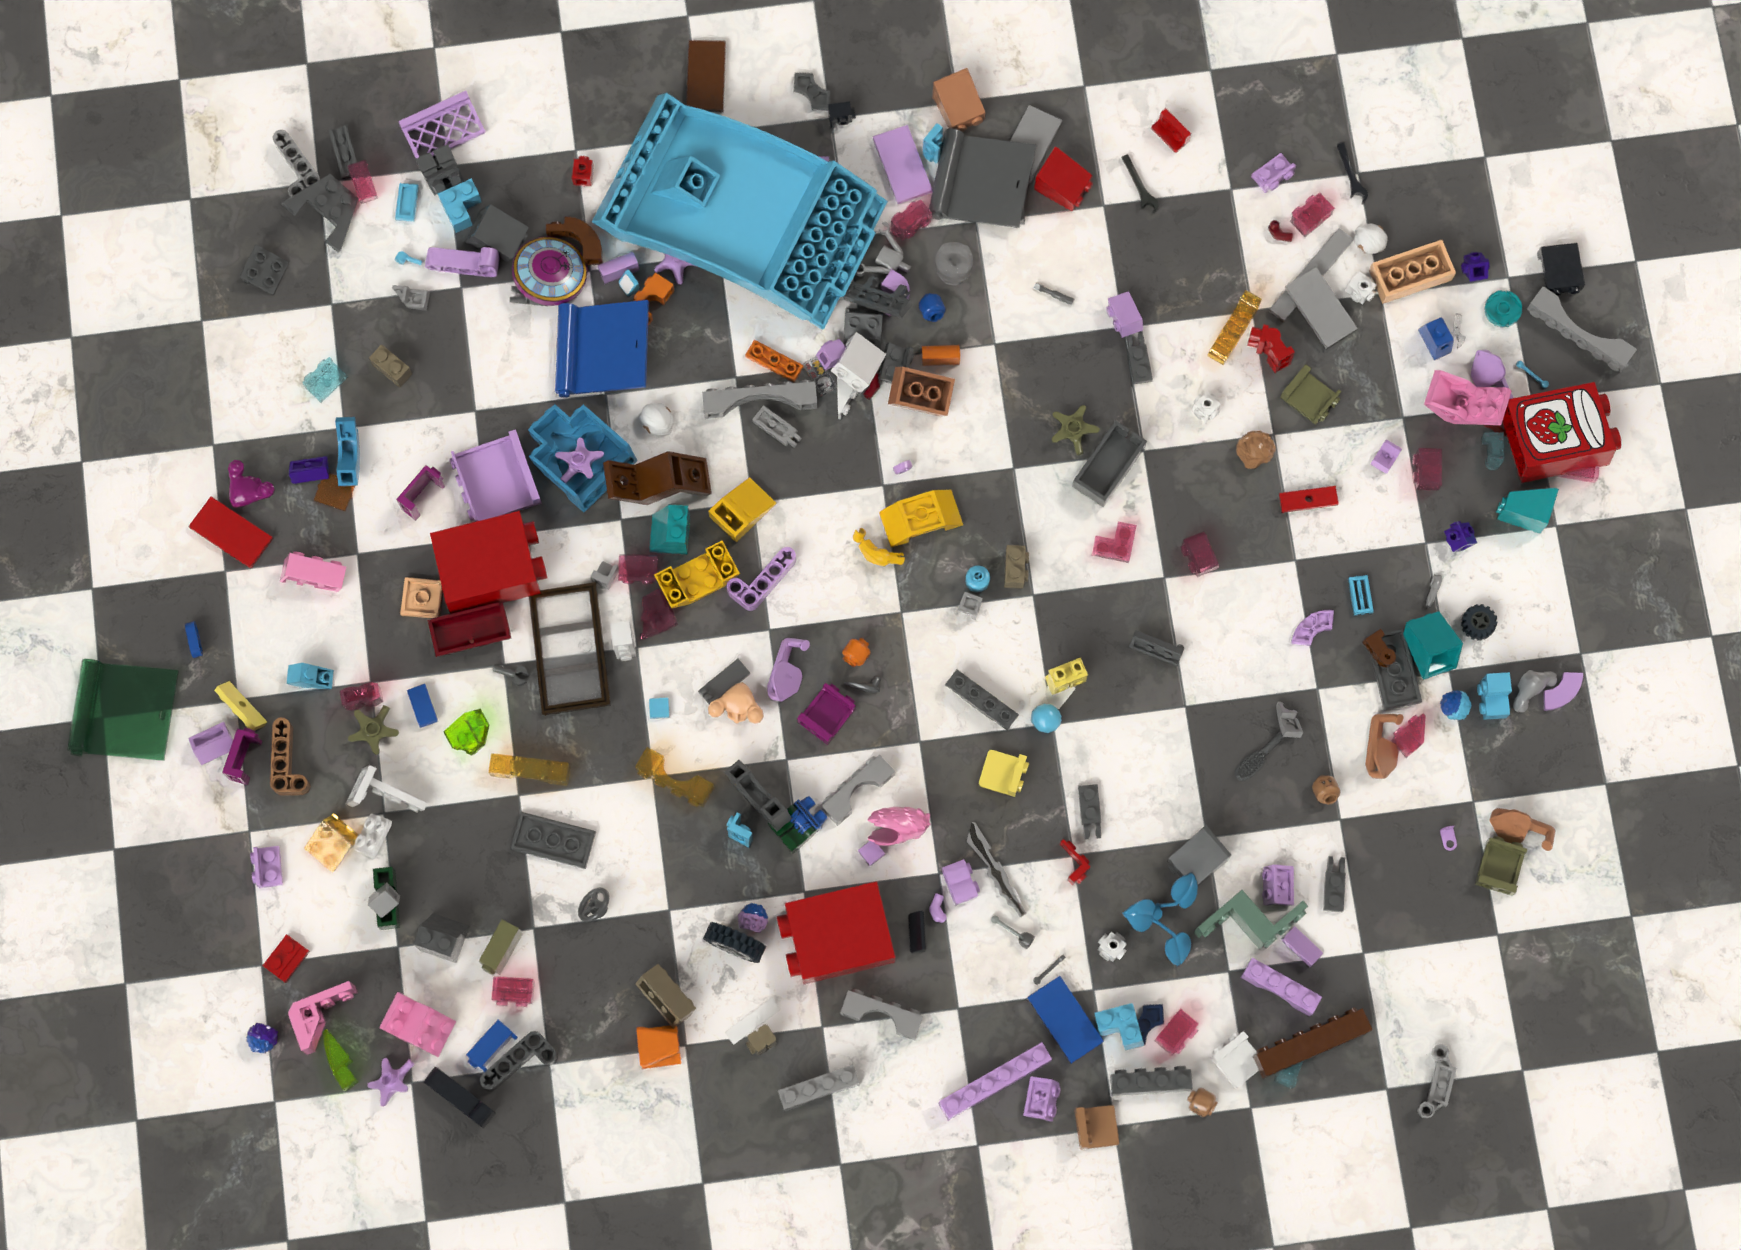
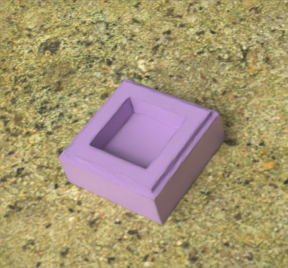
M869 841L858 850L869 866L885 855L880 846L872 841Z

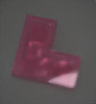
M1118 521L1114 539L1095 536L1092 556L1129 563L1137 525Z

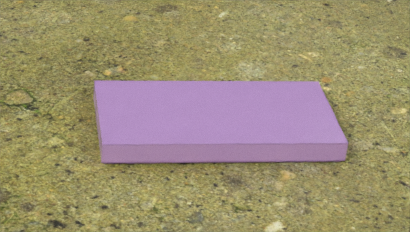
M908 125L873 136L874 144L897 204L932 193V187Z

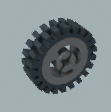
M710 922L703 937L709 944L754 963L760 962L766 945L753 937L716 922Z

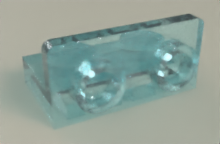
M328 357L318 364L317 369L313 373L310 372L305 376L303 385L306 390L322 403L348 376Z

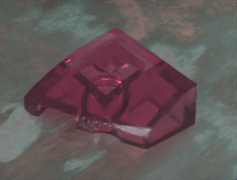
M656 589L642 598L643 613L641 614V621H643V633H640L641 639L655 636L678 625L673 609H671L661 589Z

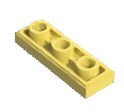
M230 681L216 687L214 691L219 695L220 699L232 709V712L245 723L247 728L255 731L266 725L267 721Z

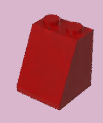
M1054 147L1036 176L1034 190L1073 212L1075 207L1081 205L1084 199L1082 197L1084 192L1088 193L1093 185L1091 182L1092 174L1059 148Z

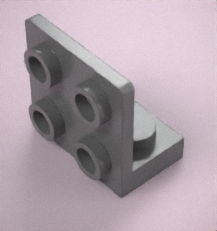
M846 308L843 344L845 345L857 332L881 349L883 312L874 309Z

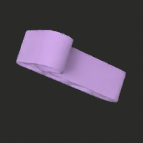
M430 247L427 250L425 268L433 271L496 277L500 257L496 249L489 247L481 248L480 253Z
M790 547L782 548L750 586L739 578L730 579L727 583L728 595L748 611L755 610L795 565V551ZM784 555H785L786 557H788L789 555H791V560H789V559L787 558V559L784 561ZM777 568L780 570V573L772 575L770 571ZM764 582L768 587L761 590L757 587L758 584ZM733 585L741 587L738 592L731 591ZM748 597L756 599L752 604L746 603L745 600Z

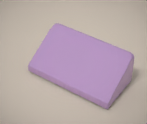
M1295 926L1281 940L1309 967L1323 954Z

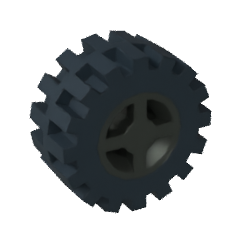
M1484 604L1471 606L1462 616V631L1466 632V636H1470L1472 640H1485L1496 629L1498 623L1496 621L1497 615H1494V610L1491 611L1490 607H1485Z

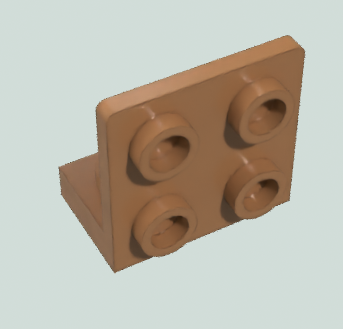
M1113 1105L1075 1109L1080 1150L1119 1145L1115 1108Z

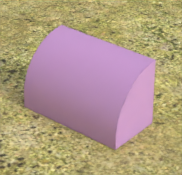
M633 252L597 265L604 284L621 278L627 269L631 273L639 271L638 262Z
M224 722L188 738L192 750L201 765L229 753L233 738Z

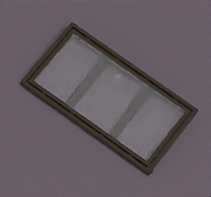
M596 582L540 590L541 594L529 596L542 715L546 716L611 706Z

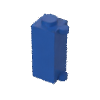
M498 1019L466 1054L470 1058L467 1062L475 1069L480 1067L485 1072L488 1070L486 1068L487 1064L511 1038L516 1040L518 1037Z

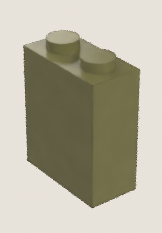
M501 919L479 959L482 965L481 968L485 972L493 976L495 973L501 975L523 934L518 927Z

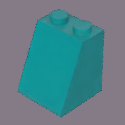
M1548 488L1509 492L1506 497H1502L1501 502L1497 505V520L1541 534L1549 523L1559 489Z
M667 505L652 515L649 552L688 555L690 530L688 506Z
M1440 611L1406 622L1403 636L1423 679L1457 668L1463 642Z

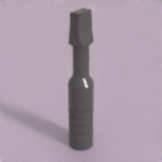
M1035 283L1034 289L1050 294L1053 298L1072 306L1074 298Z

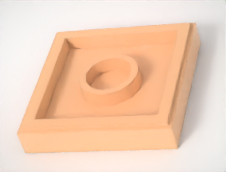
M405 577L400 615L421 618L439 617L443 592L441 580Z

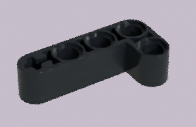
M436 1066L423 1081L483 1129L496 1113Z

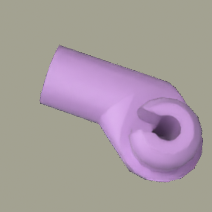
M935 893L929 907V912L934 921L943 923L947 918L940 907L944 896Z

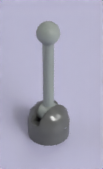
M992 916L991 921L998 923L1016 935L1019 944L1027 950L1035 939L1034 935L1028 932L1020 934L1000 921L998 916Z

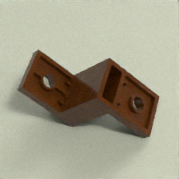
M667 451L635 465L610 460L603 462L608 499L650 505L680 492L701 496L712 494L707 460L703 457Z

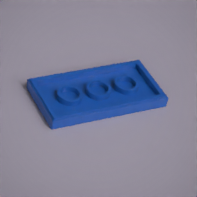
M1058 976L1027 997L1071 1064L1104 1042L1061 976Z

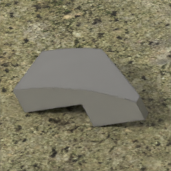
M1278 701L1276 709L1283 737L1301 738L1303 730L1296 718L1298 712L1286 709L1283 706L1284 703Z

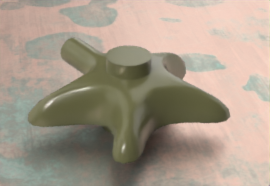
M1085 405L1080 406L1072 415H1064L1059 412H1053L1052 414L1062 425L1061 429L1052 437V442L1057 443L1063 439L1071 440L1074 444L1076 455L1084 454L1081 445L1082 436L1098 433L1100 429L1083 421V414L1086 410Z
M383 705L375 718H369L360 710H355L354 715L361 728L357 733L350 735L348 740L351 742L367 741L373 753L378 755L380 753V739L396 737L399 734L397 729L384 725V719L390 708Z

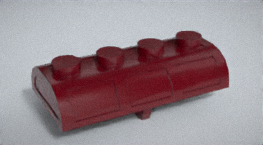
M503 602L479 606L427 620L436 657L512 639Z

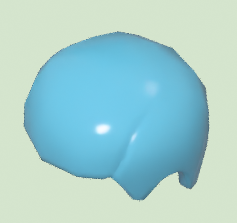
M1041 704L1032 711L1031 723H1033L1038 731L1050 733L1056 731L1060 726L1062 716L1054 705Z

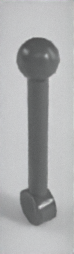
M1064 955L1060 956L1039 977H1035L1033 979L1034 984H1040L1041 979L1066 957Z

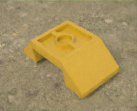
M932 490L897 501L879 512L891 548L908 543L909 538L941 528L947 531L963 526L952 490Z
M723 541L706 548V553L674 569L670 566L654 574L671 609L696 602L725 587L730 579L736 578L740 574Z

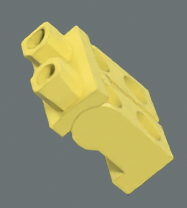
M1080 657L1048 670L1049 674L1045 676V680L1051 694L1054 695L1067 690L1068 687L1072 688L1086 682L1088 673Z

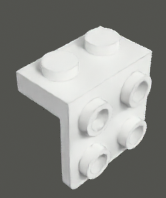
M370 814L365 820L360 835L355 840L353 849L371 859H375L392 826V821Z
M1244 1031L1240 1034L1235 1032L1228 1038L1230 1042L1226 1046L1220 1044L1213 1050L1214 1055L1211 1057L1235 1088L1242 1085L1259 1071L1253 1058L1258 1053L1247 1041L1248 1036Z

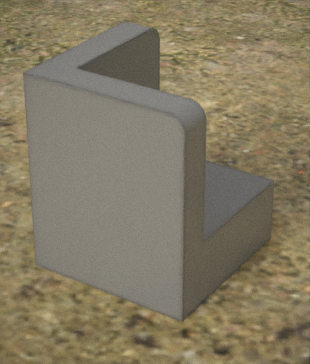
M603 561L598 570L593 571L591 575L592 582H596V584L609 590L619 572V566L616 564L612 566Z
M964 592L958 611L971 615L972 619L976 620L983 598Z
M386 882L369 897L368 906L382 918L399 904L400 895Z

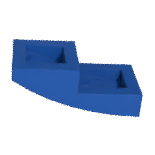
M422 684L407 690L419 727L422 728L438 722L426 685Z

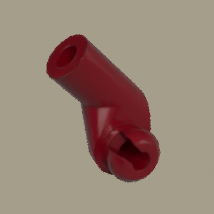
M1276 220L1270 222L1268 230L1275 240L1292 242L1293 233L1283 232L1280 228V223Z
M877 373L863 393L864 397L868 400L880 389V380Z

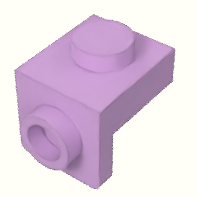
M1385 440L1371 465L1387 474L1402 449L1392 442Z

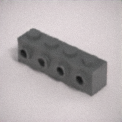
M1176 1066L1174 1070H1166V1067L1154 1068V1071L1147 1072L1146 1068L1134 1069V1073H1127V1070H1115V1074L1110 1075L1111 1096L1184 1092L1193 1089L1191 1069H1186V1066Z

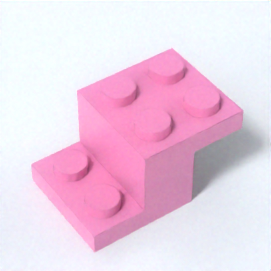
M397 992L379 1028L439 1057L456 1021Z

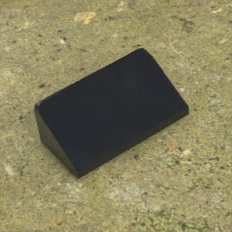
M924 912L910 913L908 915L910 952H925Z

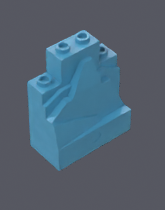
M554 404L545 411L538 421L532 423L528 429L532 438L540 444L529 456L531 461L583 513L607 491L603 462L610 460L634 465L638 461L630 445L584 404L577 408L570 417ZM578 438H583L588 451L604 452V456L595 460L590 466L593 472L591 479H588L583 473H577L566 484L560 480L567 472L569 465L565 461L558 459L555 454L557 452L575 451Z

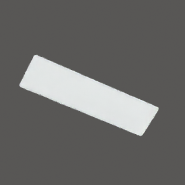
M771 997L725 1031V1034L734 1045L781 1009Z

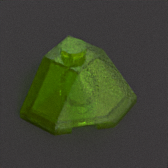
M480 708L463 713L443 732L453 749L466 751V754L475 755L485 746L490 725Z

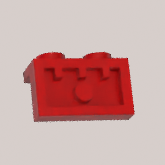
M1166 108L1160 112L1159 120L1151 126V129L1175 153L1190 141L1191 133Z

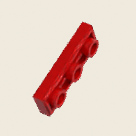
M1336 486L1279 493L1282 513L1338 506L1339 504ZM1305 498H1310L1311 502H1307Z

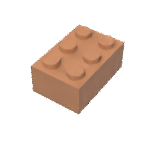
M895 367L888 404L935 416H948L955 379L907 367Z

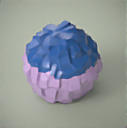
M755 903L744 906L738 914L739 928L761 933L768 924V914L763 906Z

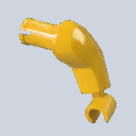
M860 528L859 532L855 530L853 540L860 543L858 547L867 561L883 567L888 564L903 565L905 557H901L904 556L903 553L888 552L887 549L877 548L870 539H864L866 531L863 528Z

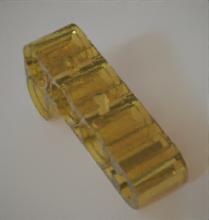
M1248 290L1244 291L1234 312L1207 355L1208 357L1222 365L1225 364L1259 309L1262 298Z

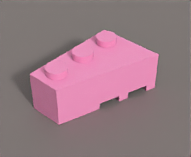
M301 552L289 553L284 560L280 582L285 583L286 579L296 581L297 585L309 584L315 586V588L339 592L342 589L346 566H342V563L338 561L326 562L321 557L312 556V558L305 557Z

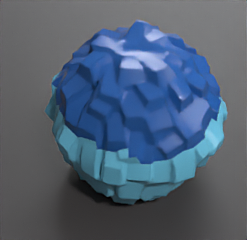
M1458 690L1442 695L1440 701L1442 712L1451 720L1465 719L1472 706L1467 694Z

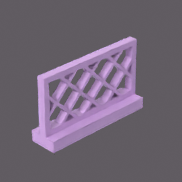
M466 91L399 121V125L415 158L419 157L417 153L419 145L428 147V153L432 149H438L433 146L436 137L446 140L445 145L448 144L450 149L486 133ZM466 105L471 110L469 117L459 115L460 109ZM450 114L455 116L452 125L442 122L444 115ZM457 117L467 120L464 130L454 126ZM434 122L438 124L435 133L425 130L427 123ZM469 122L477 124L480 130L475 133L467 131ZM440 125L450 128L448 137L438 134ZM414 129L421 131L418 141L410 138L408 132ZM453 129L463 133L461 139L457 141L450 139ZM424 133L434 136L431 145L421 142Z

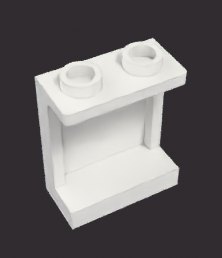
M856 332L845 344L846 348L837 364L831 369V372L861 393L870 385L886 354Z

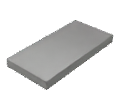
M1030 105L1010 140L1013 142L1036 144L1029 185L1062 123L1061 119Z
M1314 267L1284 287L1325 349L1358 329L1317 267Z

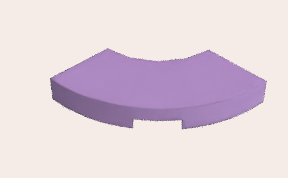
M1322 610L1306 617L1297 626L1291 644L1310 646L1316 634L1331 630L1334 610Z
M1564 672L1561 682L1557 687L1545 690L1544 711L1558 709L1570 702L1581 687L1583 673Z

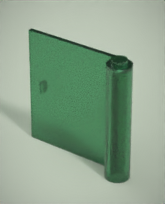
M82 659L67 750L71 752L70 755L82 756L83 753L165 761L179 671L106 664L98 660Z

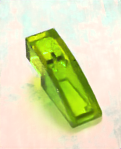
M325 1029L323 1031L324 1047L330 1068L341 1088L347 1092L359 1082L347 1067L353 1061L331 1032Z

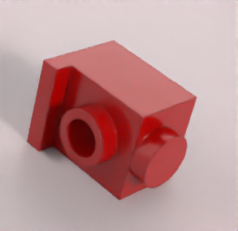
M579 156L578 159H574L573 185L592 186L594 165L593 160H590L589 157Z

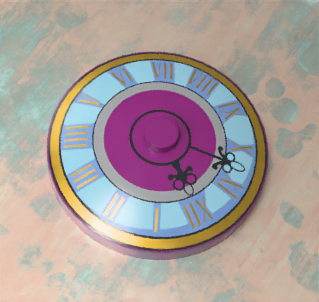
M539 237L528 241L517 251L513 260L512 276L515 285L525 297L542 305L555 306L568 303L581 293L587 279V264L583 261L581 252L571 243L555 237Z

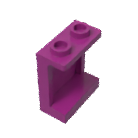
M825 683L822 690L804 713L801 712L798 716L797 723L828 745L856 710V705L851 697L848 695L844 697L840 694V690L835 685Z
M237 729L222 771L229 780L248 785L250 777L241 768L250 743L262 744V740L258 737L259 735L252 729Z

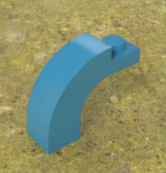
M336 417L335 424L338 438V464L336 471L338 486H358L360 446L355 417Z

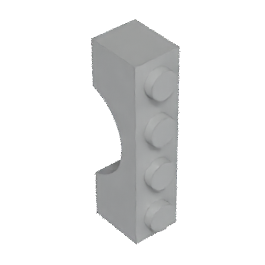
M881 755L871 757L866 762L867 766L862 771L860 769L855 771L851 776L853 779L848 783L843 782L837 788L838 792L832 796L830 794L822 801V810L837 826L852 814L850 798L858 787L871 784L881 788L895 776L894 769Z
M853 989V991L848 990L840 1015L860 1021L868 1013L881 1012L893 1020L897 1035L912 1040L916 1039L923 1018L922 1015H919L920 1011L909 1008L907 1011L901 1009L902 1005L894 1002L887 1004L882 1002L883 999L872 995L869 998L863 996L864 992L856 989Z
M850 1065L778 1090L784 1111H788L815 1099L857 1087L860 1083L854 1066Z

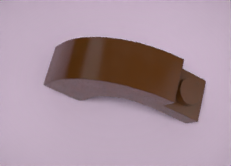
M565 217V224L561 222L546 224L547 237H569L577 240L583 247V261L587 265L603 263L601 242L597 233L590 225L573 217Z

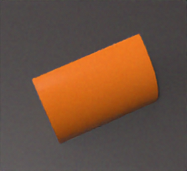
M959 345L921 347L922 366L960 365Z

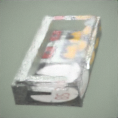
M817 356L803 363L811 381H815V386L820 396L837 388L828 370L825 371Z

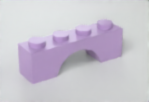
M1254 958L1249 961L1240 977L1256 987L1276 994L1287 1001L1293 1008L1309 1017L1314 1013L1322 996Z

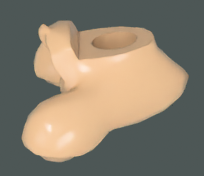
M743 682L732 686L720 698L711 702L708 707V714L712 717H719L726 710L728 718L735 723L745 721L748 718L751 723L758 724L764 717L763 710L757 705L751 690Z

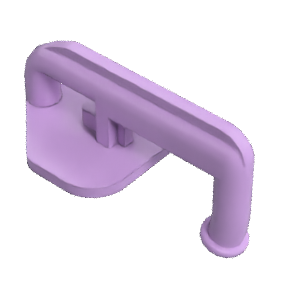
M1478 350L1471 370V377L1475 386L1491 387L1496 384L1497 387H1508L1504 378L1506 370L1501 358L1488 350Z
M785 638L782 641L767 685L768 696L771 700L784 701L798 692L802 681V672L799 668L788 663L792 647H798L802 651H806L810 646L808 640Z

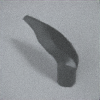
M874 676L871 683L844 682V684L866 692L877 693L880 692L878 685L881 678Z

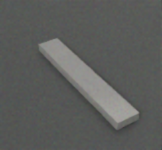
M1338 228L1297 278L1314 267H1317L1322 276H1324L1353 242V238ZM1285 291L1270 308L1269 312L1284 323L1297 306L1288 292Z

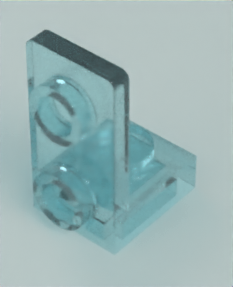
M1303 1061L1277 1072L1274 1082L1293 1089L1298 1081L1296 1078Z

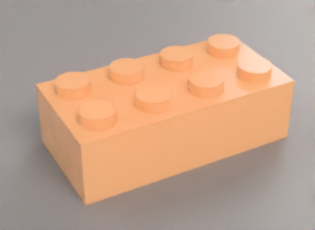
M1442 240L1374 262L1369 269L1370 275L1377 285L1376 289L1382 304L1452 281L1456 274Z

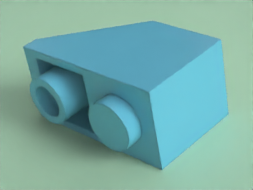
M306 663L288 665L287 684L301 688L332 689L334 670Z

